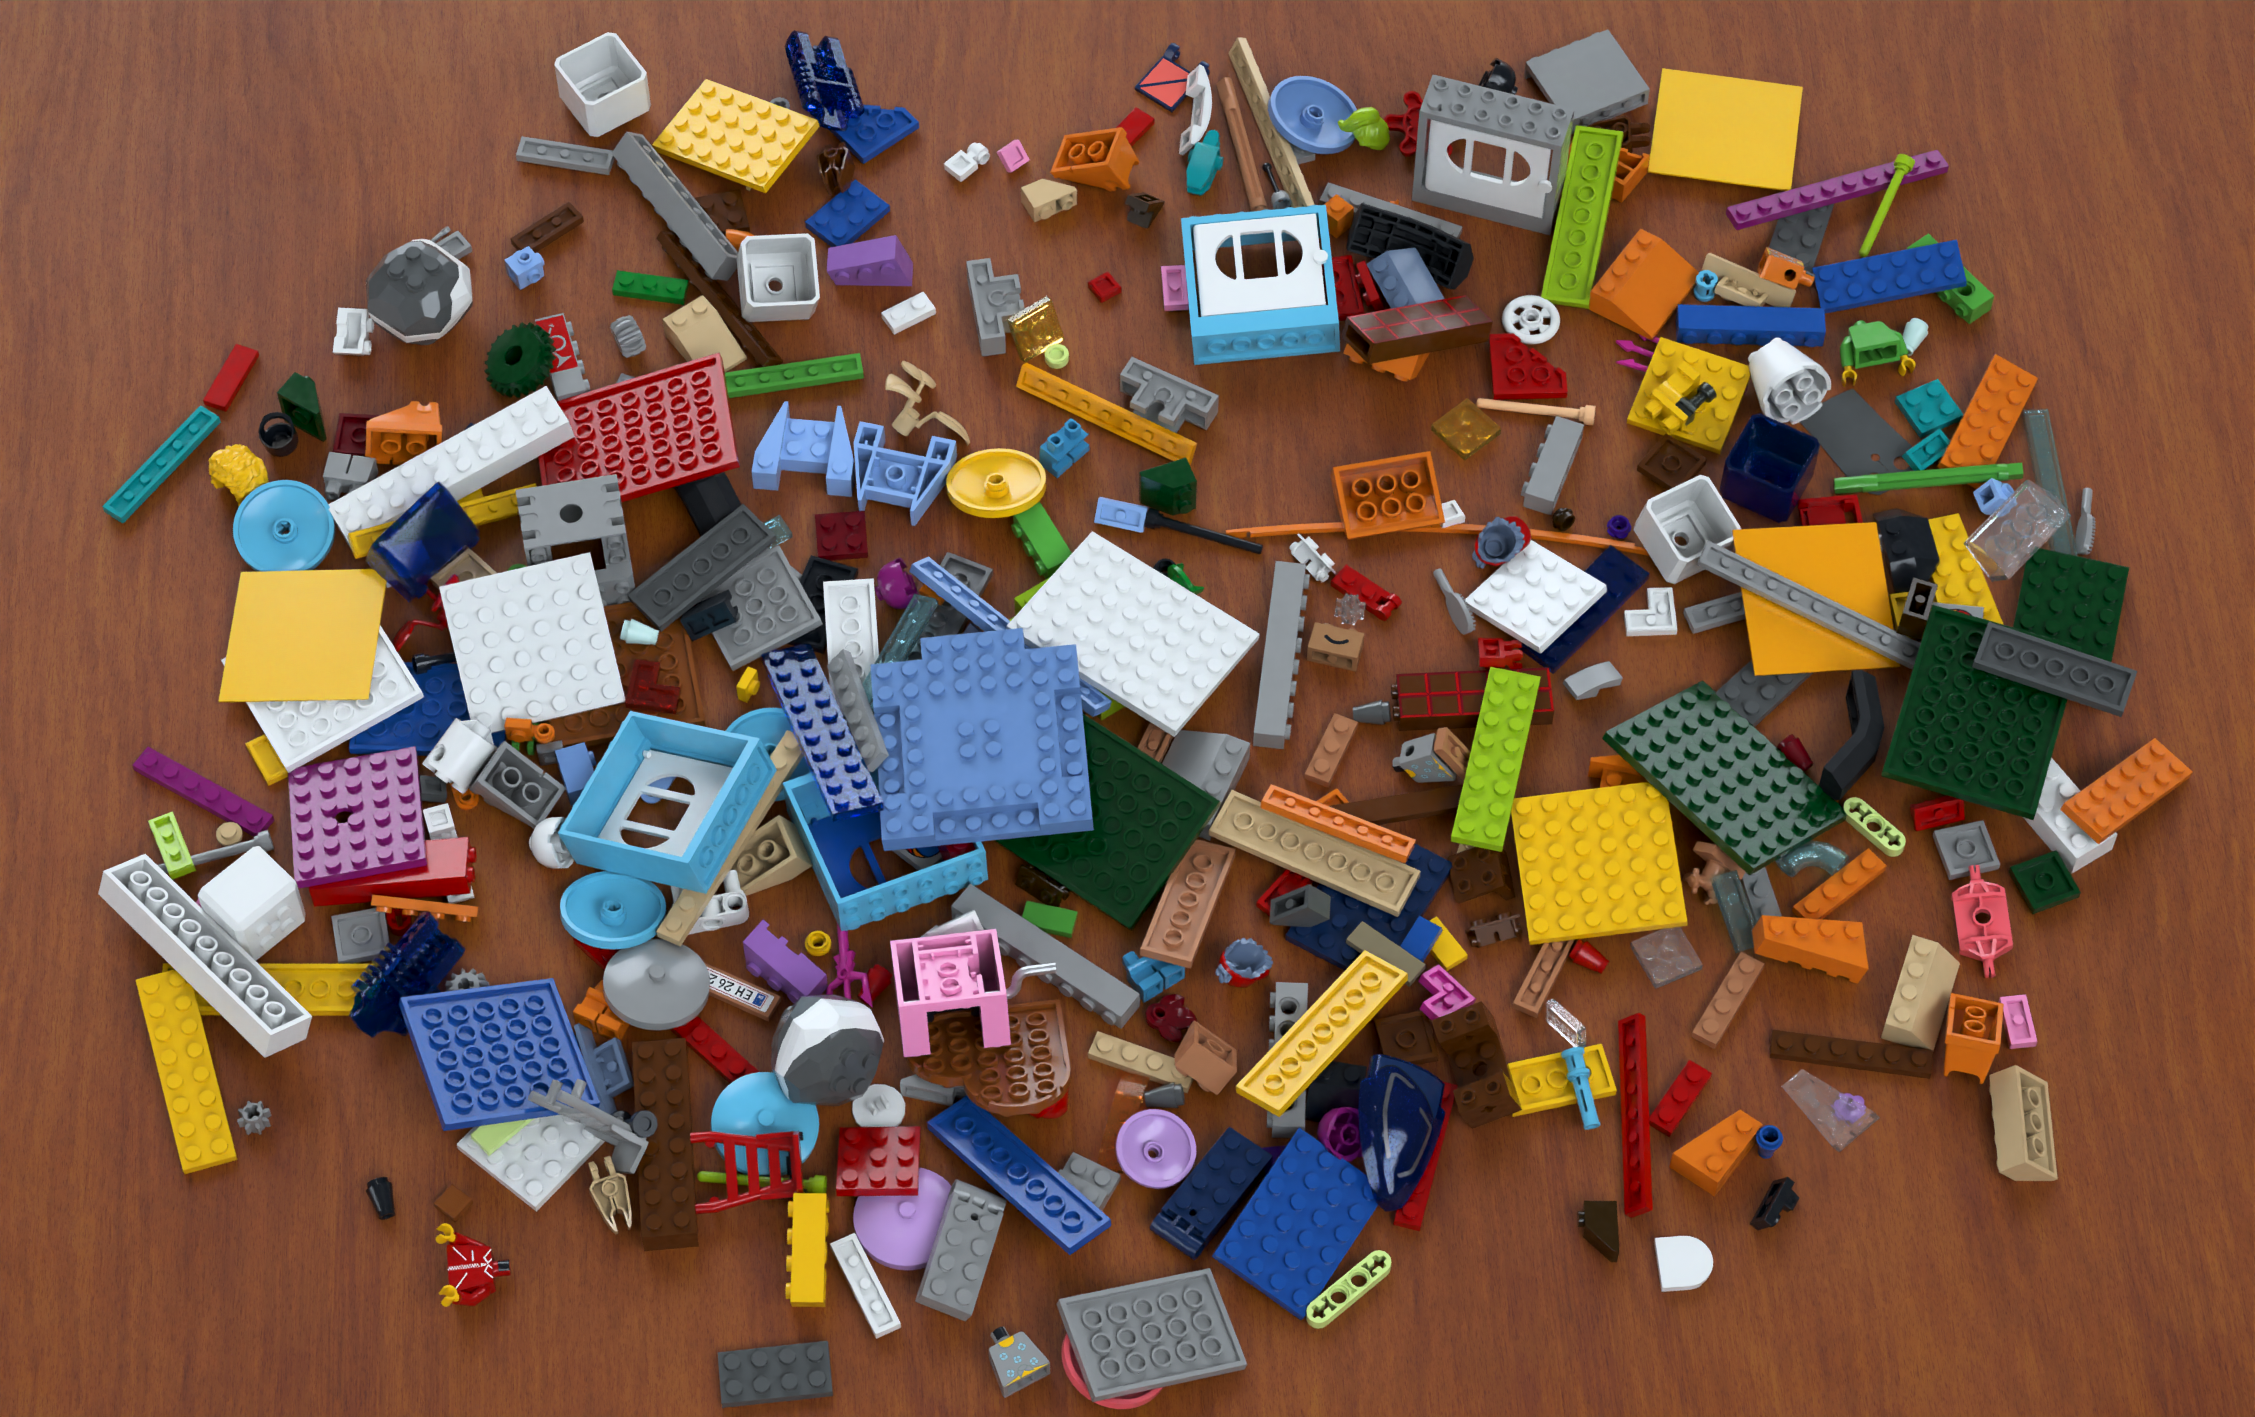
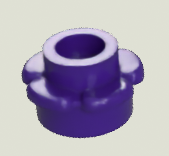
M1622 515L1612 517L1607 523V532L1611 537L1623 539L1631 532L1629 520Z

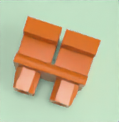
M603 980L595 988L589 987L581 1004L578 1003L573 1010L575 1024L580 1023L595 1033L598 1031L599 1035L609 1039L616 1037L622 1040L630 1025L616 1016L609 1008L603 993Z

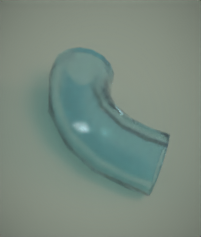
M1811 840L1776 860V863L1785 874L1794 877L1802 869L1811 866L1820 867L1833 876L1844 867L1849 859V855L1830 843Z

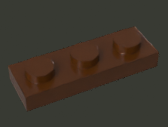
M567 202L510 238L511 244L517 251L529 246L536 253L584 222L583 216L570 202Z

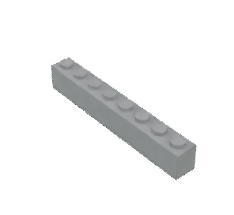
M626 132L611 153L617 160L618 166L625 170L630 176V181L640 188L643 197L652 203L655 207V212L667 222V227L677 234L680 238V243L689 249L693 254L692 258L705 269V274L713 280L728 281L737 269V250L642 134Z
M1276 561L1253 746L1284 749L1285 739L1290 740L1291 725L1287 724V719L1293 718L1294 703L1290 702V696H1295L1297 681H1292L1293 674L1298 675L1299 659H1295V654L1301 653L1302 638H1298V631L1303 632L1305 617L1300 616L1301 610L1306 611L1307 595H1303V590L1309 589L1310 574H1305L1306 564Z
M972 884L952 904V919L975 910L984 930L996 929L1000 954L1004 956L1009 955L1016 960L1020 967L1055 963L1056 973L1037 976L1043 982L1051 983L1058 987L1059 991L1066 997H1073L1079 1001L1086 1010H1093L1099 1014L1107 1024L1116 1025L1122 1029L1140 1007V994Z

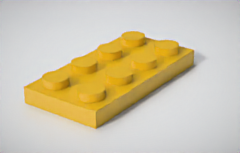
M1602 1044L1583 1047L1585 1051L1583 1054L1585 1065L1591 1073L1588 1081L1593 1099L1616 1095L1617 1089ZM1562 1052L1508 1063L1522 1108L1521 1111L1513 1113L1512 1117L1577 1103L1573 1083L1569 1082L1566 1076L1568 1069L1565 1059L1561 1057Z

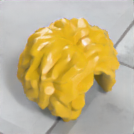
M228 445L225 449L214 452L209 458L211 483L214 484L216 489L223 488L224 486L230 489V492L234 494L238 502V506L253 490L269 483L268 473L263 460L256 457L245 445Z

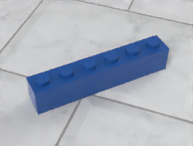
M1678 304L1676 313V342L1709 343L1712 345L1751 344L1765 346L1774 338H1781L1782 341L1788 342L1792 346L1816 347L1823 346L1826 333L1824 308Z

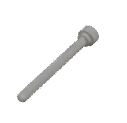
M269 830L258 832V835L254 836L252 840L192 855L191 859L195 866L244 853L256 846H260L265 852L274 850ZM165 863L158 865L165 873H168Z

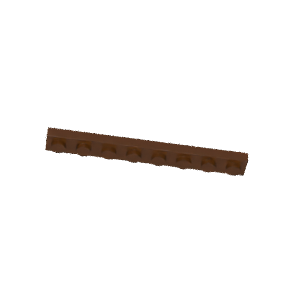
M661 231L656 239L661 243L662 249L671 255L676 261L675 265L689 277V282L696 286L702 293L701 296L703 295L717 310L721 318L729 325L728 329L737 335L742 341V346L753 354L756 363L761 367L781 365L783 362L781 357L756 327L742 317L741 309L721 285L705 274V269L692 258L693 254L680 243V238L677 234Z

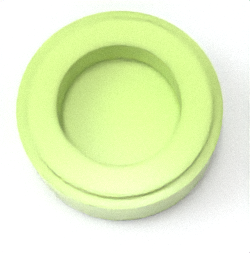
M1052 344L1046 348L1044 353L1045 363L1049 367L1060 369L1067 365L1069 351L1065 346Z

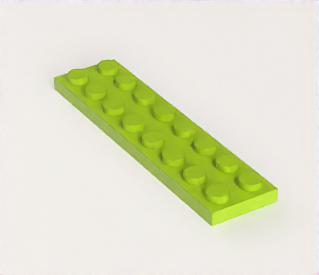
M1578 125L1575 127L1541 298L1550 301L1552 304L1589 309L1590 291L1594 287L1624 136L1623 131Z
M1490 667L1451 835V842L1502 852L1539 689L1540 676Z

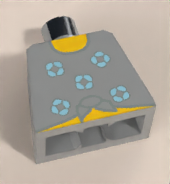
M1435 733L1404 742L1400 757L1393 759L1395 772L1406 771L1418 783L1454 781L1456 779V773L1434 752V741L1437 736Z
M1002 1326L991 1333L990 1336L995 1345L988 1349L989 1360L1004 1398L1050 1374L1049 1360L1024 1332H1018L1010 1337L1005 1327Z

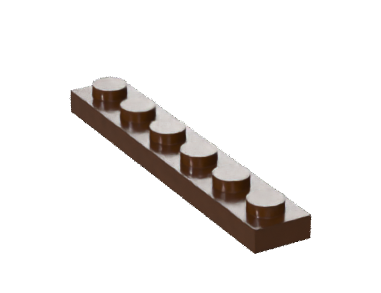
M1772 1030L1770 1058L1928 1079L1931 1076L1933 1050Z

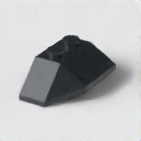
M1898 508L1873 513L1894 593L1909 592L1913 578L1928 582L1940 563L1928 518Z

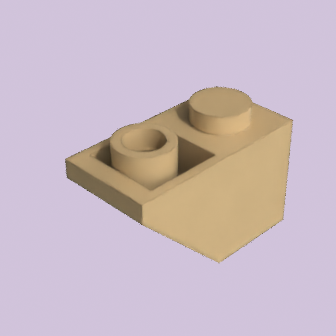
M1040 179L1021 187V202L1033 221L1037 222L1077 205V190L1074 186Z

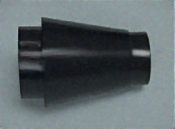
M379 1177L369 1181L366 1193L379 1215V1219L385 1220L395 1216L392 1183L388 1181L387 1177Z

